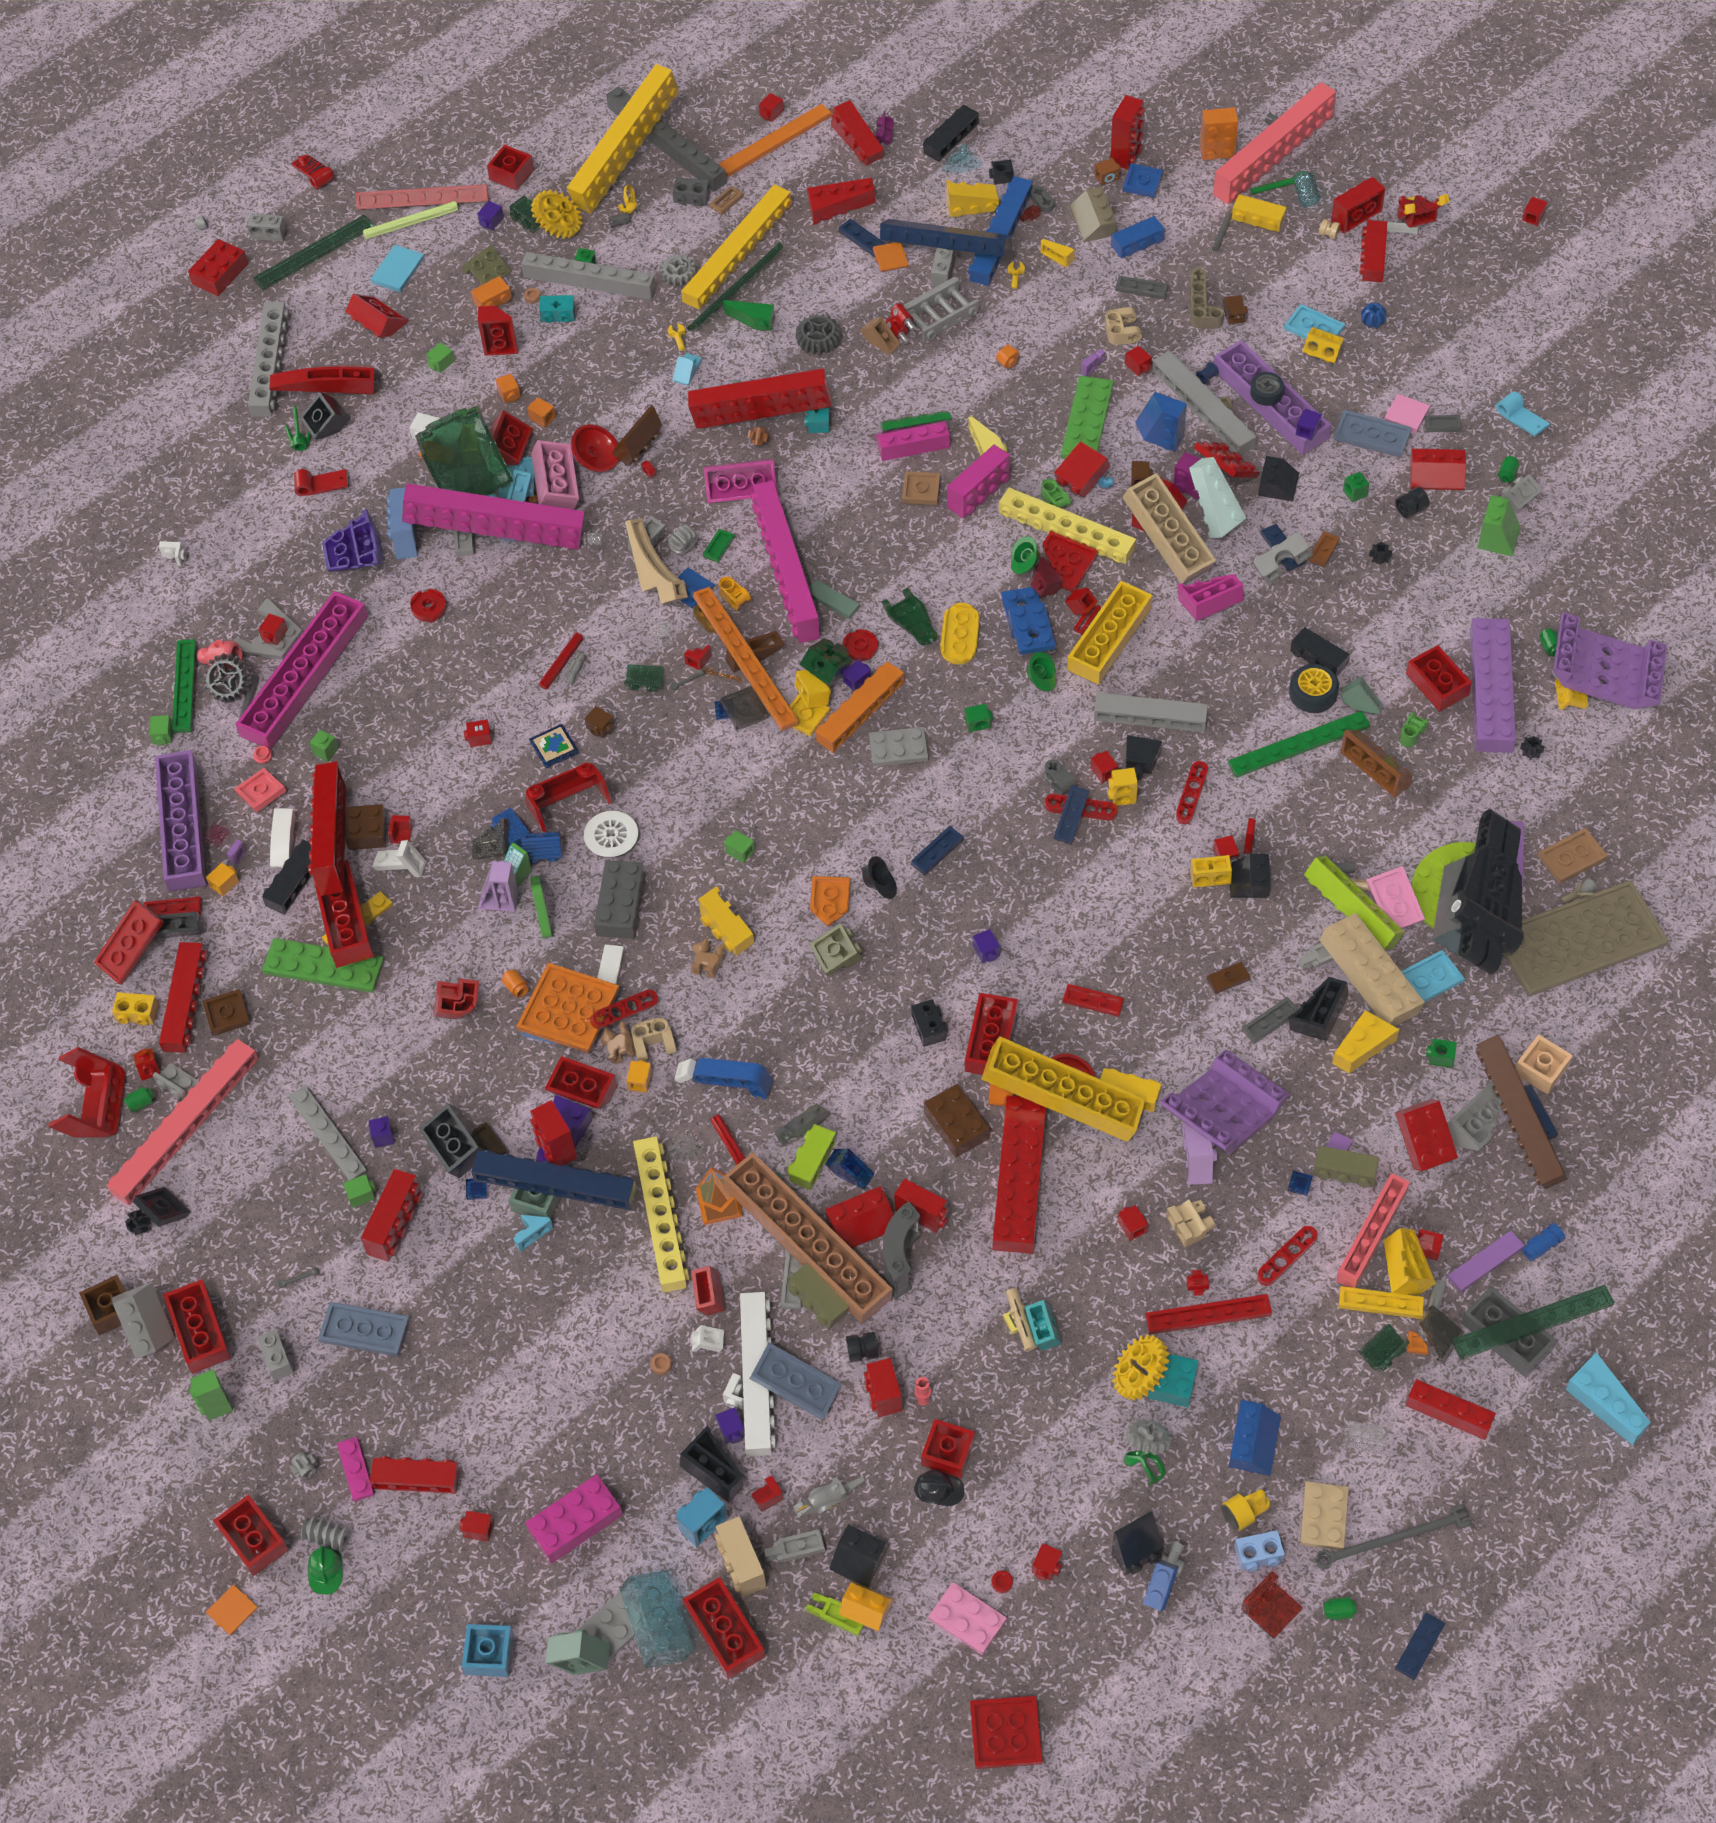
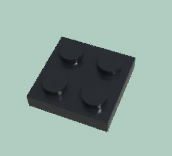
M165 1187L136 1195L133 1203L158 1227L187 1218L190 1213Z

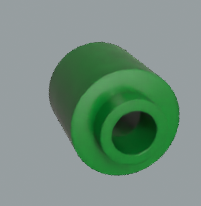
M1507 456L1503 459L1497 474L1502 482L1508 483L1515 480L1519 469V460L1514 456Z
M1548 628L1540 633L1539 640L1548 656H1555L1558 634L1552 628Z
M142 1086L129 1093L128 1097L123 1100L132 1113L135 1110L138 1112L152 1104V1099L155 1097L149 1087L145 1089Z
M1350 1596L1331 1598L1323 1602L1326 1620L1352 1619L1353 1614L1357 1613L1355 1600H1351Z

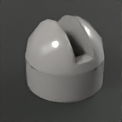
M203 215L195 219L194 225L197 229L203 230L208 228Z

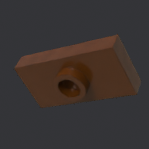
M1240 962L1207 975L1206 979L1213 992L1218 994L1250 981L1251 977L1243 963Z

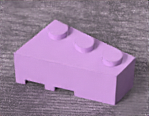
M507 861L492 862L481 891L478 909L515 912L519 891L512 863Z
M1182 1121L1184 1151H1186L1188 1185L1213 1183V1161H1217L1216 1149H1212L1214 1144Z

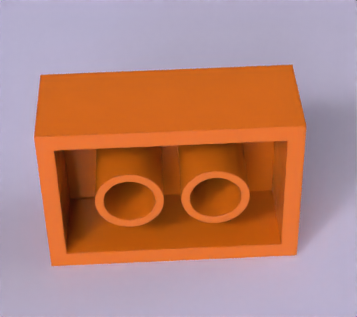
M1235 107L1202 110L1199 145L1202 160L1231 158L1235 155L1238 118Z

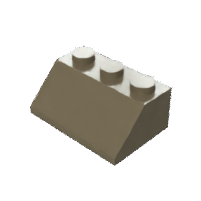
M1103 187L1084 191L1070 204V209L1083 242L1111 237V234L1116 233V220Z

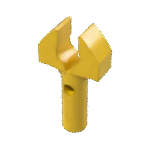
M1014 261L1008 265V273L1012 274L1011 287L1013 289L1018 288L1019 275L1025 274V266L1022 262H1020L1017 270L1014 268Z
M677 323L678 332L673 330L672 325H670L668 328L669 338H675L678 349L684 351L685 345L682 339V335L686 334L684 326Z

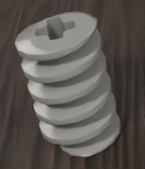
M313 1515L311 1519L307 1518L304 1521L300 1534L302 1540L316 1541L318 1545L323 1544L325 1547H331L333 1550L339 1549L340 1552L343 1551L349 1536V1525H345L341 1529V1523L337 1522L335 1527H333V1520H329L326 1525L325 1517H322L317 1522V1515Z

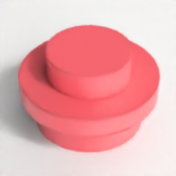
M266 746L257 747L253 753L254 760L260 764L269 762L272 758L271 750Z

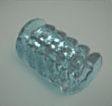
M1306 171L1297 172L1293 177V181L1301 206L1310 207L1318 203L1321 196L1314 175Z

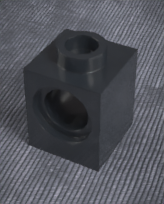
M1011 159L991 162L989 178L993 179L994 185L1012 181L1014 171Z

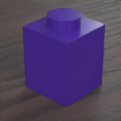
M488 201L477 213L479 224L483 228L494 230L504 218L502 206Z
M1305 409L1297 423L1296 435L1312 441L1320 427L1322 414Z
M859 659L842 671L843 683L853 692L859 689L868 677H871L870 667L867 664H863Z
M990 929L972 936V945L982 963L992 962L1000 956V946Z
M388 1116L368 1120L371 1139L375 1148L395 1144Z
M735 1407L715 1415L726 1444L730 1442L732 1444L738 1443L743 1439L742 1437H745V1430Z

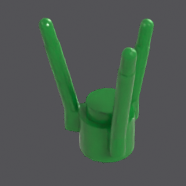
M293 406L296 434L292 437L288 425H285L291 448L296 451H302L307 446H310L311 434L308 431L307 437H305L303 433L299 432L297 407Z

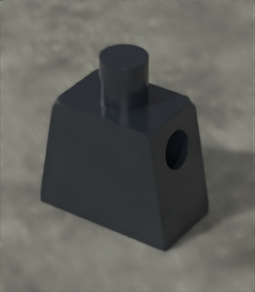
M1127 735L1126 769L1134 768L1137 780L1142 779L1143 773L1152 774L1161 754L1162 741Z

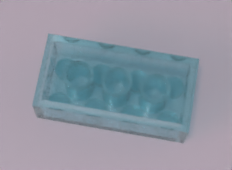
M668 1571L629 1576L619 1589L645 1668L685 1661L694 1649Z

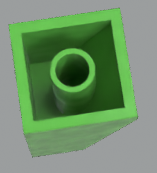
M1491 495L1482 525L1478 549L1513 557L1521 527L1509 499Z

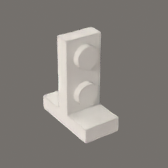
M408 840L401 841L398 850L378 851L372 867L378 871L408 869L414 877H421L427 861Z

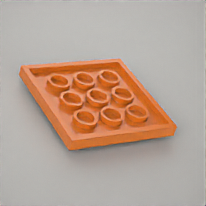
M547 963L516 1026L517 1030L589 1053L600 1029L592 1027L590 1017L597 1010L613 1004L620 987L611 982ZM607 1016L597 1017L596 1020L597 1022H602Z

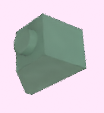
M1362 676L1343 687L1341 698L1351 709L1374 714L1381 713L1382 702Z

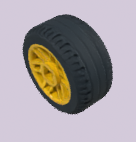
M1320 664L1304 665L1297 669L1291 677L1289 687L1290 699L1297 708L1304 712H1324L1331 708L1337 700L1339 690L1338 678L1326 666Z

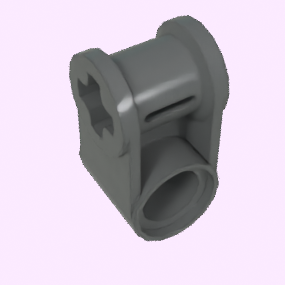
M1051 759L1046 762L1044 779L1057 794L1064 795L1069 792L1071 785L1077 786L1074 776L1058 760Z

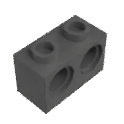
M676 177L673 188L674 203L706 206L710 192L709 180Z

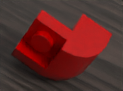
M460 978L458 983L438 981L433 1007L434 1017L454 1020L468 1016L473 1011L478 999L479 981Z

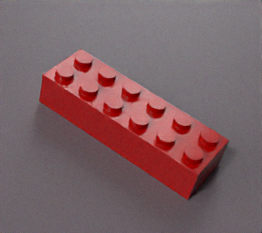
M345 860L344 892L321 896L319 889H316L330 954L336 968L374 957L354 873L349 861Z

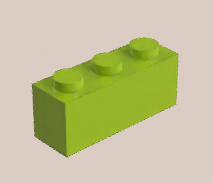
M816 1124L813 1125L811 1130L806 1132L805 1142L803 1146H799L796 1152L797 1158L794 1163H790L787 1170L789 1182L812 1190L837 1141L836 1132Z

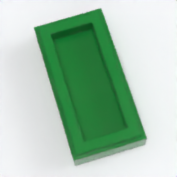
M719 528L703 552V557L719 563L735 539V534Z

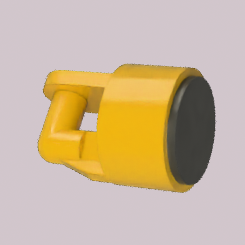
M1259 1489L1245 1497L1241 1494H1236L1223 1502L1221 1509L1229 1525L1234 1530L1241 1531L1254 1523L1256 1516L1269 1509L1270 1500L1266 1497L1265 1491Z

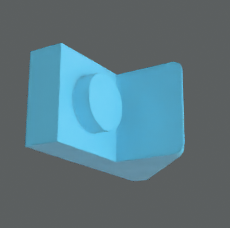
M686 353L684 357L679 356L673 381L689 386L702 362V357Z
M521 1215L522 1223L527 1229L519 1231L513 1238L515 1246L521 1252L552 1230L553 1226L550 1218Z

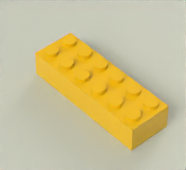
M1120 581L1068 655L1067 670L1099 685L1151 610L1153 595Z

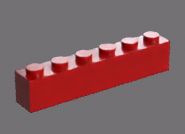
M179 942L159 1039V1045L163 1052L186 1053L187 1046L191 1044L190 1030L194 1028L195 1024L193 1015L198 1009L197 995L201 994L200 979L204 978L203 964L208 959V952L204 949L202 943Z

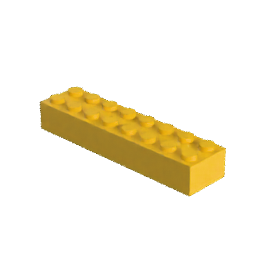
M1000 1036L991 1048L981 1080L1126 1142L1136 1133L1146 1100Z

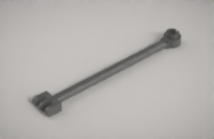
M1464 1504L1450 1508V1516L1336 1552L1319 1551L1315 1558L1316 1566L1320 1569H1329L1332 1563L1349 1556L1451 1524H1456L1458 1530L1473 1525L1471 1520L1462 1521L1468 1518L1469 1514L1468 1512L1459 1514L1460 1511L1466 1508ZM1320 1559H1326L1327 1564H1322L1321 1562H1319Z

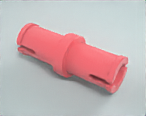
M920 1377L916 1380L914 1390L920 1405L928 1404L930 1401L929 1397L931 1396L929 1380L925 1377Z

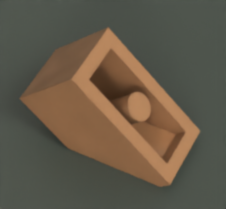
M882 317L871 319L860 329L870 344L887 354H891L901 344Z

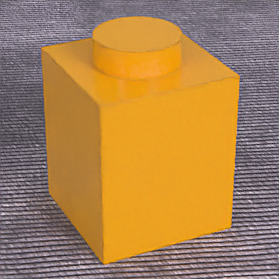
M224 863L219 864L206 877L209 886L221 896H224L239 882L236 875L237 871L232 866H226Z
M642 1060L631 1061L626 1080L628 1090L648 1092L652 1075L650 1063Z

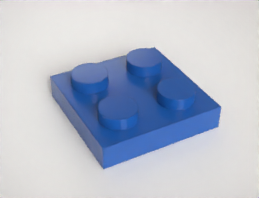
M1131 163L1122 191L1155 198L1163 175V169Z

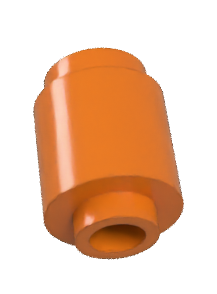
M516 969L507 970L503 974L501 981L513 996L521 998L529 991L528 983Z

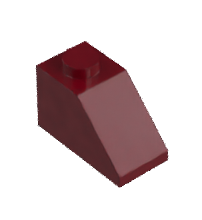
M1041 557L1033 571L1030 585L1040 597L1055 595L1063 580L1045 558Z

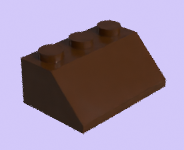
M653 405L645 411L612 452L626 466H629L631 462L635 464L641 457L639 454L641 450L645 452L651 445L649 441L651 439L655 440L661 433L658 430L661 428L662 423Z

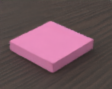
M1397 394L1384 420L1412 427L1411 432L1416 434L1430 409V405Z

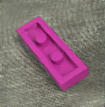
M354 1437L337 1443L353 1501L357 1502L374 1496L358 1438Z

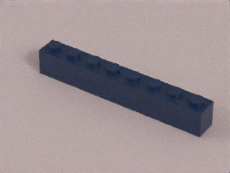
M887 219L880 223V240L1002 257L1012 252V235Z
M490 1150L477 1151L471 1170L474 1181L625 1210H631L636 1192L635 1180L627 1176L617 1177L607 1172L596 1173L589 1169H575L569 1165H554L548 1161L538 1162L531 1158H516L510 1154H495Z

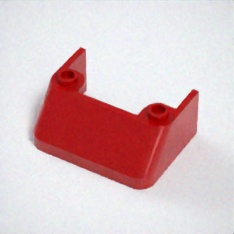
M583 763L543 782L531 785L525 793L526 806L542 832H545L546 828L540 808L593 785H596L608 804L612 802L604 778L592 763Z
M76 1047L59 1056V1061L75 1067V1080L85 1086L81 1119L66 1114L50 1122L48 1127L74 1138L110 1137L114 1135L118 1130L125 1081V1071L122 1066L80 1047Z

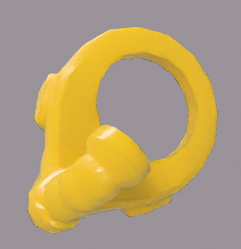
M626 185L623 190L625 205L619 204L618 208L621 212L631 214L638 205L635 202L633 187ZM627 190H628L629 193H630V201H629V197H627V194H626V191H627Z

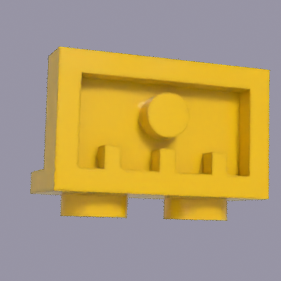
M1558 678L1555 679L1557 701L1560 710H1564L1568 705L1581 709L1589 706L1587 694L1565 688Z

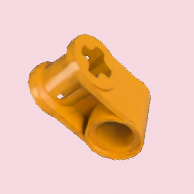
M725 576L719 580L720 596L736 611L740 609L743 603L751 600L749 592L741 587L733 578Z

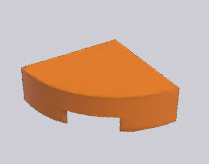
M1413 1331L1408 1332L1407 1352L1428 1355V1346L1419 1334Z

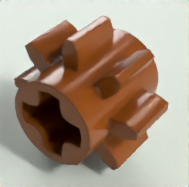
M754 426L753 430L748 431L747 438L751 439V444L763 446L764 442H768L770 434H766L765 428Z

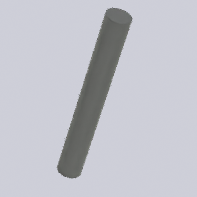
M1226 212L1212 247L1213 251L1219 250L1232 217L1231 212Z
M257 675L251 676L252 683L248 686L250 689L246 693L239 718L252 702L259 679Z

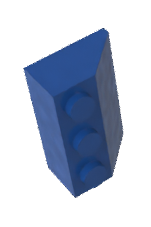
M1241 1400L1228 1467L1271 1476L1281 1416L1263 1404Z

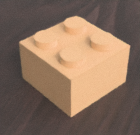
M1538 1034L1517 1062L1516 1070L1521 1079L1548 1095L1569 1068L1573 1055Z

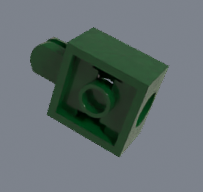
M823 638L809 647L799 665L829 686L842 677V671L849 667L853 659L849 656V651L846 647L838 643L834 645L831 640Z

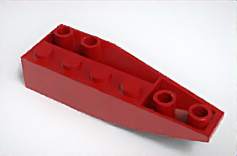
M338 364L271 374L269 390L374 394V366Z

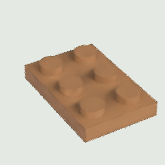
M1586 828L1539 851L1537 855L1559 884L1606 861L1608 858L1606 852Z

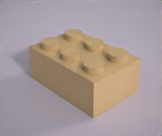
M740 1516L715 1526L717 1534L714 1535L715 1543L719 1553L722 1554L727 1573H730L735 1592L740 1591L743 1598L766 1588L764 1572Z

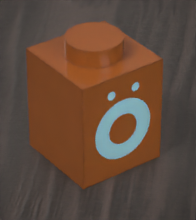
M1113 158L1094 165V176L1101 186L1119 180L1121 168Z

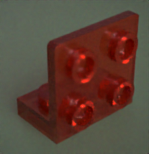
M1271 1571L1243 1600L1241 1610L1271 1638L1275 1639L1302 1611V1606L1277 1585L1278 1576Z

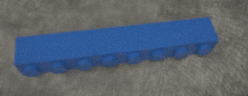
M1013 177L1012 181L1007 185L1006 194L1002 195L1001 205L997 206L995 217H992L990 228L986 229V232L1013 235L1031 196L1033 181ZM975 253L973 264H970L968 268L970 281L989 286L1002 256Z

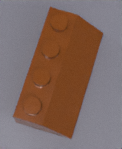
M1346 730L1344 732L1341 753L1389 794L1396 798L1411 786L1413 775L1410 771L1398 764L1396 759L1386 754L1380 746L1374 744L1367 735L1362 734L1359 730Z

